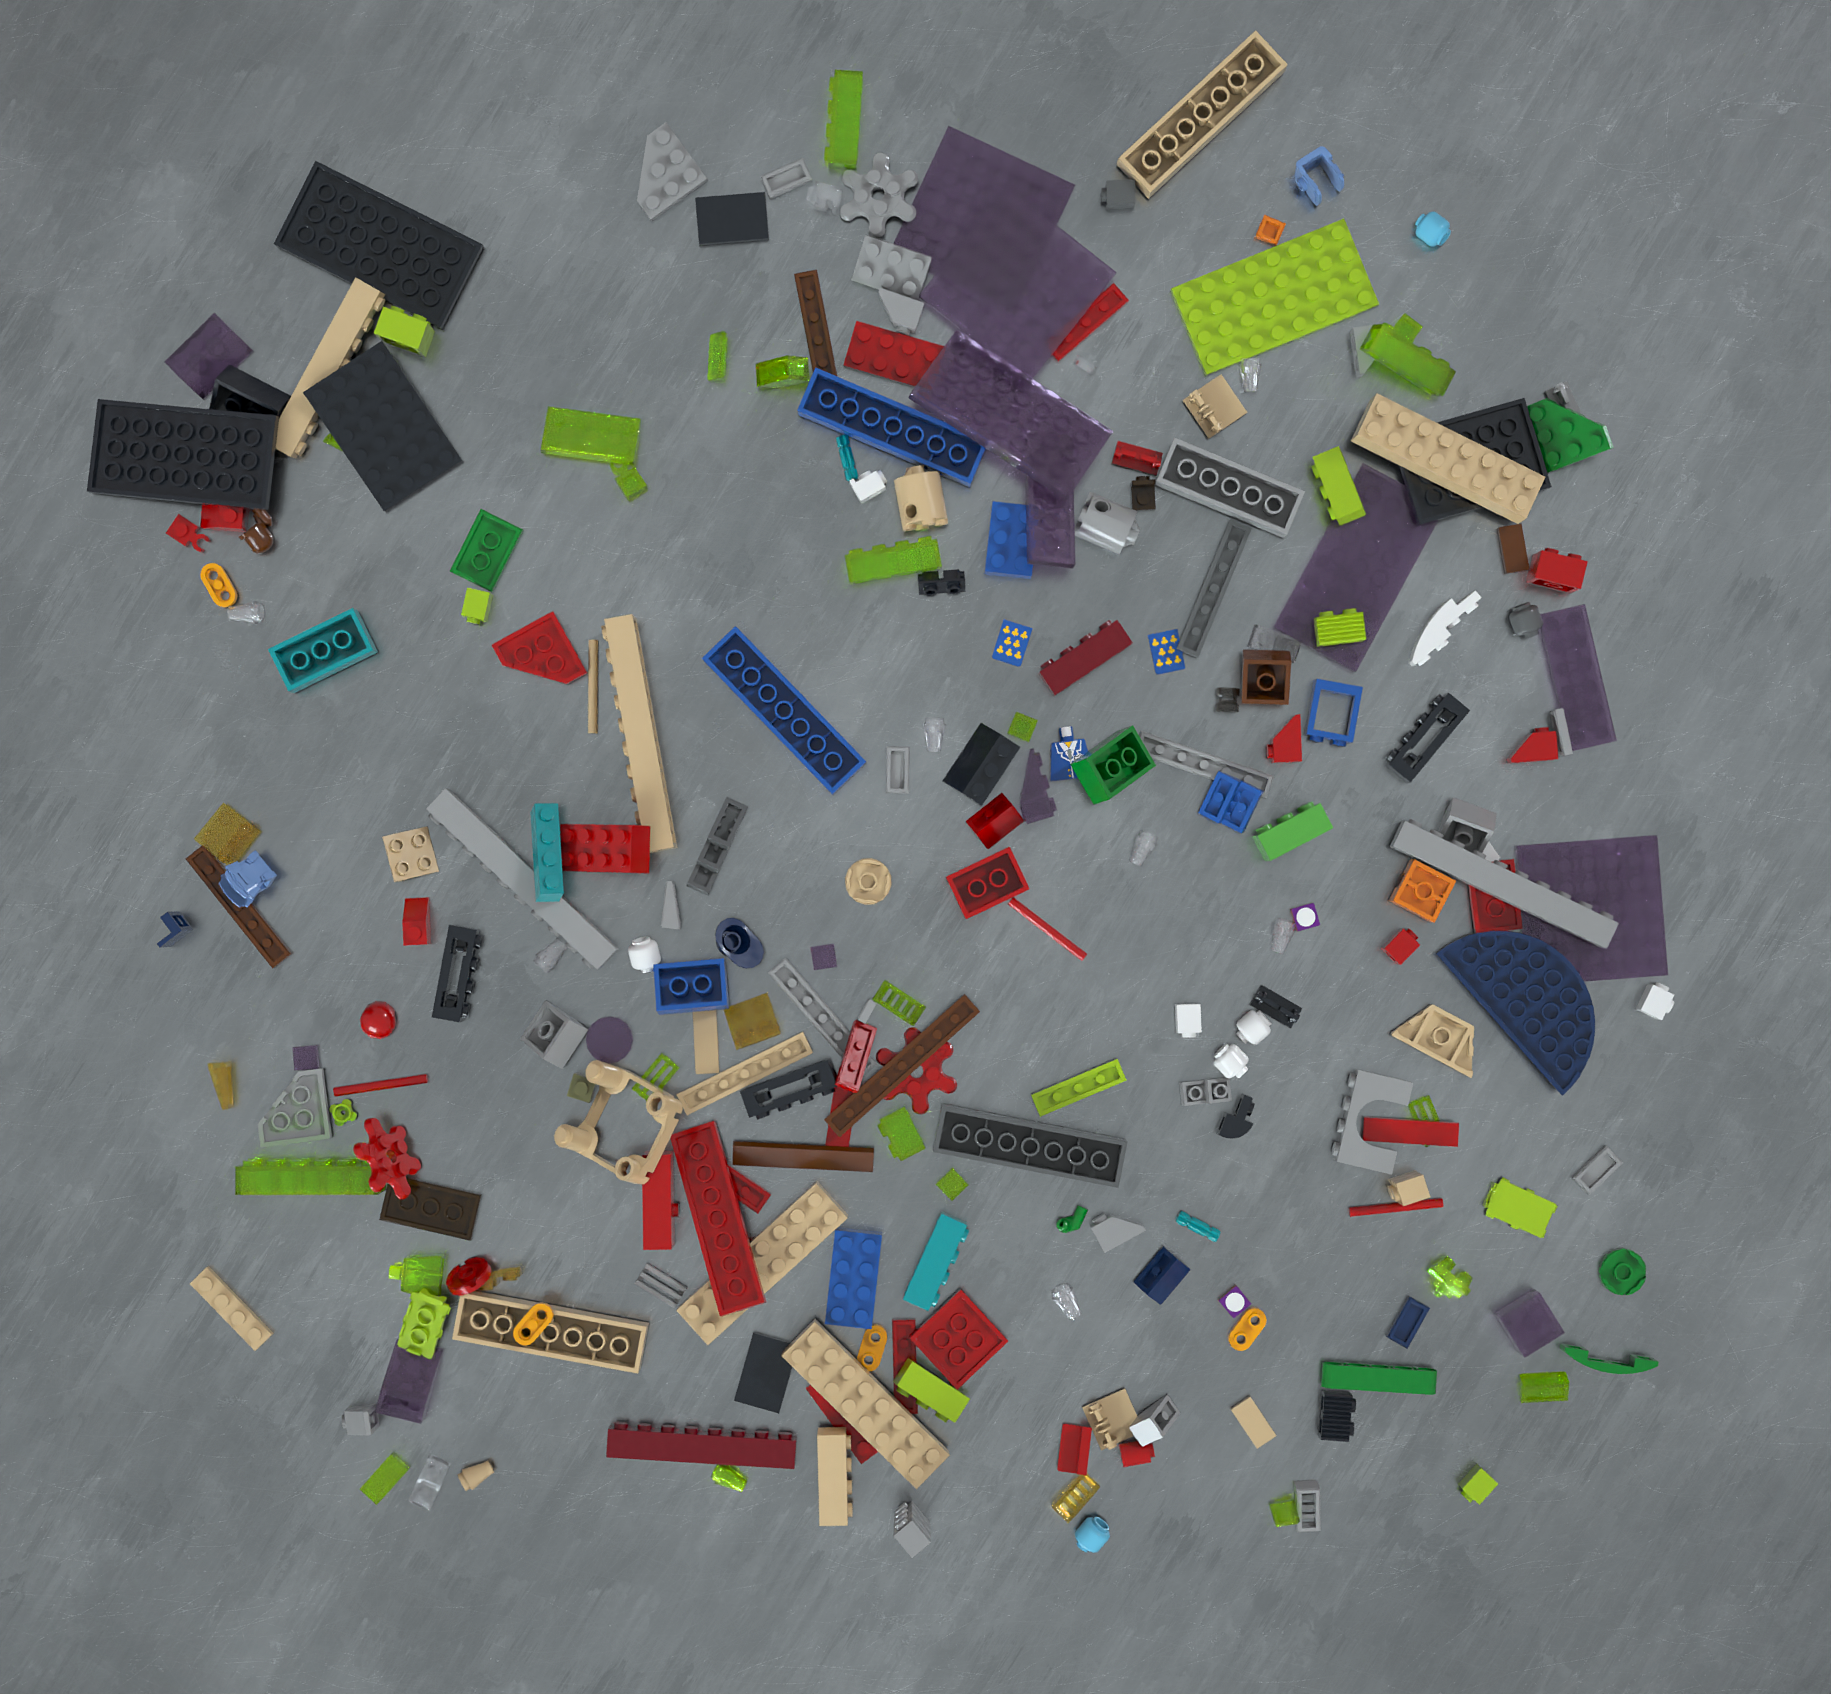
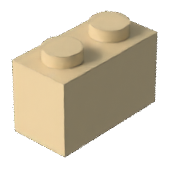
M1416 1170L1389 1179L1390 1185L1387 1188L1391 1199H1394L1395 1202L1403 1206L1430 1198L1424 1176Z

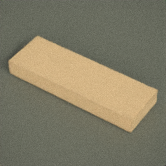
M717 1010L693 1012L696 1074L720 1073Z

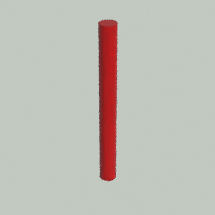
M1013 897L1009 901L1008 905L1078 959L1082 961L1086 957V952Z
M427 1074L340 1086L334 1087L333 1092L334 1096L337 1097L428 1083Z
M1437 1198L1421 1200L1406 1206L1399 1203L1349 1207V1216L1441 1208L1444 1205L1443 1199Z

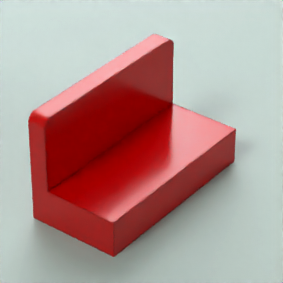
M1001 793L965 822L978 836L984 846L990 849L1023 823L1024 820L1013 804Z
M1070 1424L1062 1425L1057 1465L1058 1471L1087 1476L1091 1427Z

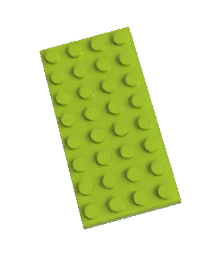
M1345 219L1171 288V293L1205 376L1379 306Z

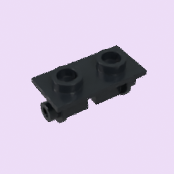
M959 569L943 570L944 578H939L938 571L918 574L919 595L933 596L939 593L958 594L966 592L964 571Z
M1261 985L1250 1004L1290 1029L1294 1022L1298 1021L1302 1010L1298 1005Z

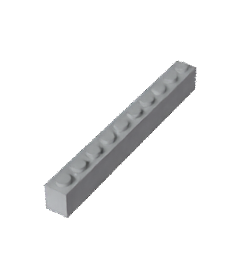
M445 788L426 808L430 812L428 817L437 825L442 823L447 828L445 833L454 841L459 839L464 844L462 849L471 857L476 855L481 860L479 865L488 873L493 871L499 877L497 882L505 889L510 887L516 893L514 898L522 905L527 903L533 909L531 914L539 921L544 919L550 925L548 927L549 931L556 937L561 935L567 941L565 943L567 948L573 953L578 951L584 957L582 961L590 969L594 967L597 970L600 969L619 949L565 897L562 896L559 902H536L534 868L452 791Z
M1409 819L1408 822H1401L1390 845L1391 848L1589 943L1607 949L1619 924L1613 921V915L1601 911L1599 914L1592 910V905L1583 901L1576 903L1570 900L1571 895L1558 890V893L1549 890L1550 885L1537 880L1534 883L1528 880L1529 875L1516 870L1513 873L1506 869L1508 865L1498 860H1494L1492 863L1485 859V854L1473 849L1471 853L1464 849L1465 845L1453 839L1449 842L1442 839L1444 835L1433 829L1430 832L1421 829L1422 824Z

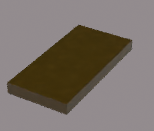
M406 1177L411 1193L406 1199L401 1200L395 1195L392 1186L387 1184L379 1220L464 1240H472L482 1194Z

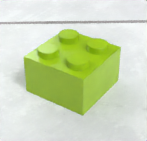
M391 306L390 309L383 307L374 334L384 343L426 357L435 334V330L430 326L431 323L426 321L427 318L418 314H413L411 317L404 313L403 309Z

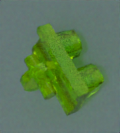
M1448 1256L1442 1258L1438 1263L1431 1265L1427 1272L1435 1278L1432 1284L1437 1288L1434 1293L1437 1298L1446 1295L1450 1299L1455 1295L1459 1299L1463 1295L1467 1296L1470 1293L1471 1289L1468 1287L1473 1278L1464 1271L1454 1276L1451 1270L1456 1264Z

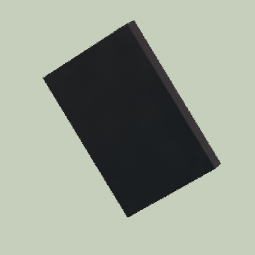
M765 192L695 198L699 246L769 240Z
M753 1332L734 1401L779 1414L792 1366L782 1357V1352L791 1342Z

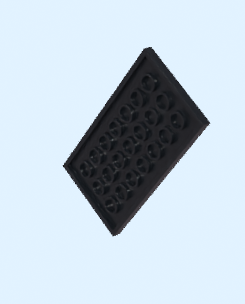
M317 161L314 162L274 242L275 246L351 284L355 278L384 293L383 299L386 302L412 315L418 314L427 318L426 321L440 329L443 328L484 247L483 244Z
M98 399L87 492L268 510L279 417L266 414Z

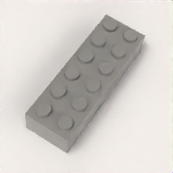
M1175 437L1155 482L1156 486L1282 538L1288 534L1305 493L1303 490Z

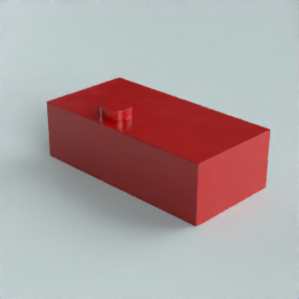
M664 1150L654 1172H647L646 1177L650 1179L645 1184H642L643 1250H672L675 1245V1217H679V1203H675L674 1150ZM645 1151L642 1157L646 1159L650 1151Z

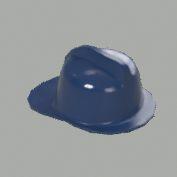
M727 918L720 922L715 933L719 952L742 968H754L759 965L764 954L763 946L759 939L738 919Z

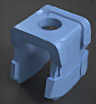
M1323 146L1318 147L1298 160L1294 174L1302 192L1306 191L1308 197L1316 206L1321 204L1322 195L1316 183L1307 173L1320 165L1335 189L1340 192L1344 188V174L1337 164H1333L1331 153Z
M255 850L245 860L239 863L236 861L225 866L226 872L221 875L219 885L225 895L236 906L248 907L259 892L267 889L273 883L277 874L269 868Z

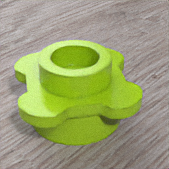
M344 1099L338 1105L333 1104L330 1106V1113H332L337 1126H342L344 1122L354 1121L357 1118L356 1112L351 1107L352 1102L349 1099Z

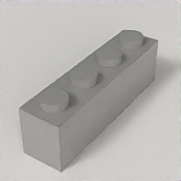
M911 1501L909 1504L904 1502L895 1510L893 1536L913 1558L931 1543L929 1520L915 1503Z

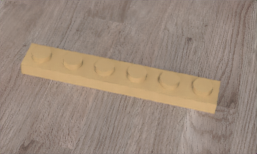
M801 1032L676 1095L681 1101L686 1115H689L812 1054L813 1051L804 1032Z

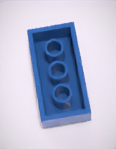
M841 1227L835 1229L825 1324L872 1329L882 1232Z

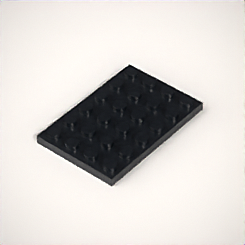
M380 341L303 392L383 511H386L462 461L383 341Z
M1525 398L1436 422L1545 476L1539 491L1552 487ZM1400 466L1418 526L1483 508Z

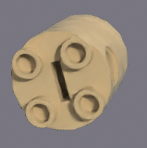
M924 465L906 468V473L903 477L894 480L903 531L928 530L930 525H947L948 518L940 473L937 471L925 472Z

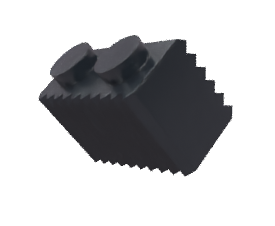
M1322 1390L1318 1433L1320 1440L1349 1442V1437L1354 1435V1422H1351V1413L1356 1411V1399L1353 1398L1350 1392Z

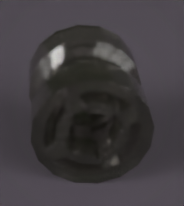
M1216 688L1218 703L1216 704L1215 711L1239 712L1237 698L1240 696V689Z

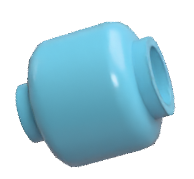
M1435 211L1429 212L1426 215L1422 214L1415 223L1417 226L1416 236L1431 247L1441 246L1451 234L1448 220Z
M1099 1517L1086 1518L1075 1532L1077 1546L1084 1552H1098L1110 1538L1108 1524Z

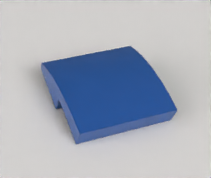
M1218 771L1198 813L1217 823H1222L1240 833H1244L1264 791L1238 778Z

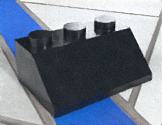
M229 364L215 378L209 409L276 415L280 418L291 395Z
M980 723L943 779V782L979 806H982L1020 749V746Z

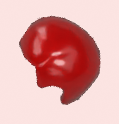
M382 1001L368 1004L360 1018L362 1031L374 1039L388 1037L396 1025L393 1007Z

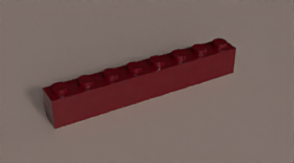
M614 1422V1425H610L608 1428L606 1457L795 1469L797 1437L792 1436V1433L789 1432L769 1435L768 1431L759 1430L755 1431V1434H748L742 1429L722 1432L721 1428H708V1431H700L695 1426L675 1429L674 1425H661V1428H652V1425L648 1423H639L636 1427L628 1426L627 1422Z

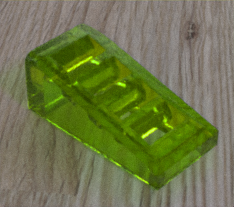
M884 980L872 999L912 1026L916 1024L926 1008L925 1005ZM890 988L893 991L886 1002H884L882 999ZM899 994L900 997L898 998L895 1005L892 1007V1001L894 1000L896 995ZM905 999L908 1000L902 1012L898 1011ZM915 1005L916 1007L914 1008L911 1015L908 1017V1012L910 1011L912 1006Z

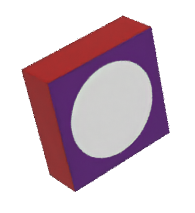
M1314 903L1291 909L1297 931L1320 925Z
M1236 1285L1218 1299L1233 1319L1251 1305V1302Z

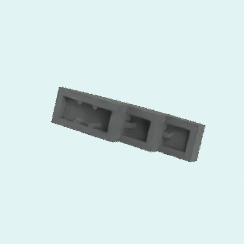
M726 797L700 853L697 864L687 882V887L708 896L748 806Z

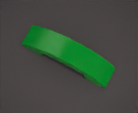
M1560 1344V1349L1577 1362L1589 1368L1607 1373H1639L1657 1367L1659 1363L1654 1358L1631 1354L1629 1356V1363L1589 1358V1351L1584 1347Z

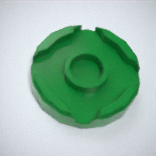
M1625 1248L1613 1249L1605 1254L1600 1261L1598 1269L1599 1278L1603 1286L1610 1292L1617 1295H1631L1640 1290L1645 1283L1646 1265L1641 1256L1632 1250Z

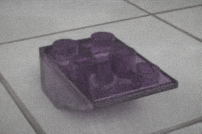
M1034 748L1028 751L1019 797V806L1025 825L1054 816L1053 812L1057 810L1053 797H1048L1046 789L1050 788L1046 774H1041L1039 767L1043 765L1039 752H1034Z
M397 1339L380 1390L375 1413L421 1424L426 1419L443 1350L435 1349L432 1359H427L422 1354L418 1356L406 1351L407 1348L398 1347L399 1339Z

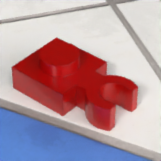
M180 514L177 515L166 532L167 535L186 547L192 542L193 548L201 553L204 550L199 547V541L204 539L209 543L211 542L208 536L196 534L200 527Z

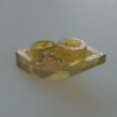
M523 1264L509 1265L491 1270L489 1279L479 1290H493L494 1286L500 1283V1277H503L504 1281L517 1280V1277L523 1274Z

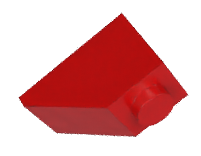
M202 505L200 529L246 532L248 530L249 508Z
M1300 714L1292 716L1270 740V744H1267V758H1271V763L1302 762Z
M1549 727L1534 728L1535 733L1527 734L1506 759L1507 764L1558 759L1556 731H1549Z
M429 897L405 898L402 920L403 946L432 944Z

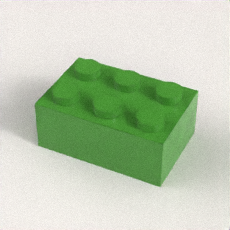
M1313 801L1308 802L1297 808L1298 813L1293 815L1291 812L1277 818V824L1272 826L1269 823L1256 829L1257 834L1252 837L1265 861H1271L1333 829L1321 803L1314 804Z

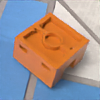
M1410 859L1403 872L1405 875L1398 887H1395L1388 901L1428 922L1435 923L1456 880L1416 859Z

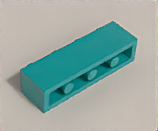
M535 803L530 812L536 902H559L564 894L558 803Z
M941 1211L905 1290L903 1300L929 1311L931 1306H936L940 1297L937 1291L940 1285L945 1286L950 1275L947 1269L950 1263L955 1264L960 1251L956 1249L959 1242L964 1243L969 1233V1230L966 1229L967 1222Z

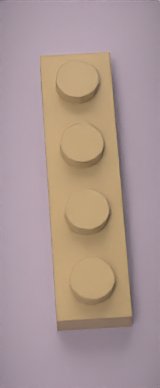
M209 1266L190 1283L254 1351L274 1334Z

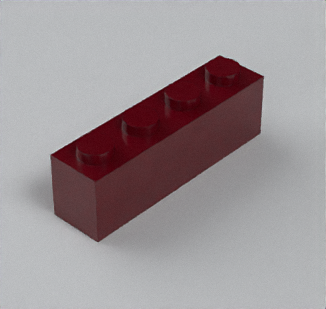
M1111 620L1106 621L1099 626L1100 632L1094 636L1090 632L1079 640L1081 642L1079 646L1074 649L1072 646H1069L1060 652L1061 658L1055 662L1051 658L1040 666L1042 670L1038 674L1053 696H1056L1133 644L1118 620L1113 623Z

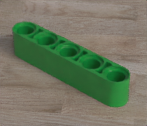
M1342 1362L1322 1363L1321 1387L1425 1395L1436 1394V1369Z

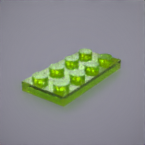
M548 406L541 453L634 465L641 419Z

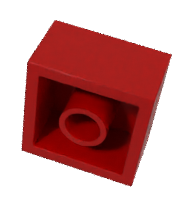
M1545 548V550H1540L1532 555L1526 583L1573 593L1582 587L1588 561L1581 560L1582 556L1568 553L1567 556L1558 554L1559 551L1556 549Z

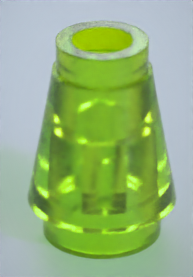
M717 1464L711 1475V1479L715 1481L716 1485L740 1493L747 1484V1479L729 1465Z

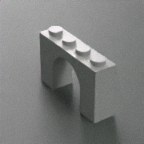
M1355 1069L1354 1073L1349 1075L1348 1087L1351 1088L1349 1096H1345L1342 1109L1345 1110L1344 1118H1340L1338 1122L1337 1132L1340 1135L1338 1142L1335 1141L1333 1144L1332 1155H1334V1160L1337 1162L1392 1175L1397 1151L1366 1143L1357 1131L1356 1120L1362 1107L1374 1100H1385L1408 1106L1413 1083Z

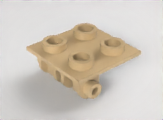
M1222 374L1183 399V402L1208 439L1247 413Z
M427 826L382 837L394 882L439 872Z
M1125 1388L1082 1407L1101 1450L1106 1448L1108 1450L1113 1449L1117 1446V1443L1133 1437L1129 1427L1136 1419L1137 1414Z

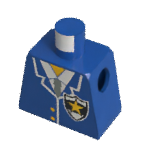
M1072 726L1058 728L1060 742L1051 743L1050 782L1078 778L1070 764L1087 753L1088 749L1084 739L1074 740Z

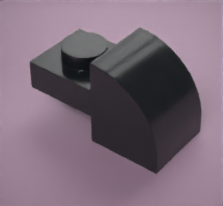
M1241 1094L1234 1115L1224 1112L1216 1134L1233 1139L1245 1135L1251 1129L1253 1123L1245 1120L1246 1115L1250 1117L1254 1109L1255 1103H1252L1253 1098L1251 1096Z

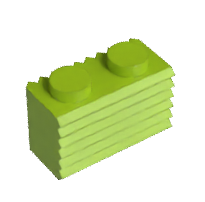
M1356 608L1342 610V614L1333 615V611L1320 612L1319 617L1314 618L1317 647L1365 641L1366 632L1363 612H1357Z

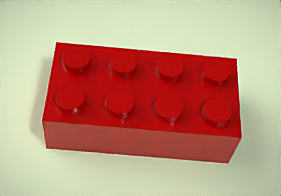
M560 824L562 871L649 873L650 826Z

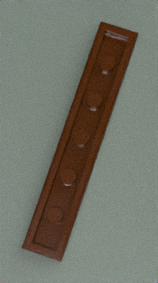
M817 269L795 273L794 277L812 370L814 372L816 367L837 376Z
M203 844L185 858L272 969L292 955L291 951L253 903L248 907H238L225 895L219 882L221 875L226 870L206 844Z
M733 1141L732 1165L873 1172L874 1148Z

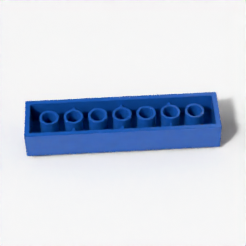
M816 367L797 410L799 416L848 435L851 438L915 465H924L925 469L937 471L941 476L967 487L971 486L989 443V440Z
M736 626L702 658L832 795L867 763Z

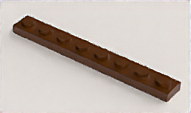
M964 994L865 1082L857 1093H853L824 1119L825 1122L841 1137L980 1013L978 1008Z

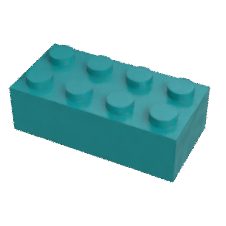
M354 608L268 649L287 690L292 693H296L378 653L358 610Z

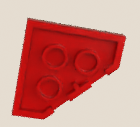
M554 611L492 644L500 662L505 667L564 684H569L587 674L584 665Z

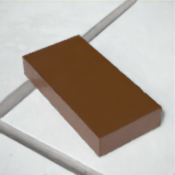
M1522 523L1498 527L1497 532L1505 574L1529 570Z

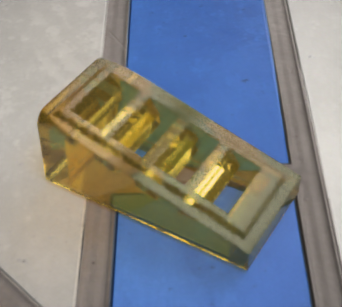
M231 1062L207 1063L222 1110L233 1108Z
M1088 1474L1087 1476L1078 1475L1051 1503V1507L1069 1523L1099 1490L1100 1486ZM1082 1480L1091 1488L1089 1491L1080 1484ZM1075 1488H1077V1489H1079L1085 1496H1084L1083 1498H1081V1497H1080L1076 1492H1074L1073 1490H1074ZM1069 1495L1078 1502L1076 1505L1067 1498ZM1063 1502L1071 1509L1069 1512L1061 1506Z

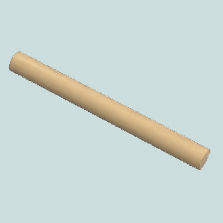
M589 640L588 733L597 734L598 640Z

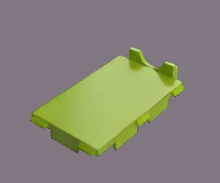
M1503 1177L1498 1184L1492 1182L1483 1202V1206L1487 1207L1485 1216L1492 1219L1494 1217L1511 1224L1510 1227L1516 1230L1522 1229L1539 1238H1544L1548 1222L1558 1206L1549 1200L1535 1195V1192L1528 1188L1524 1190L1511 1184L1510 1180Z
M422 1288L420 1292L415 1291L411 1293V1302L402 1321L403 1325L397 1345L403 1349L407 1348L406 1351L418 1356L422 1354L423 1357L432 1359L439 1337L441 1338L443 1333L442 1327L446 1315H449L451 1307L445 1303L447 1297L432 1295L427 1289Z

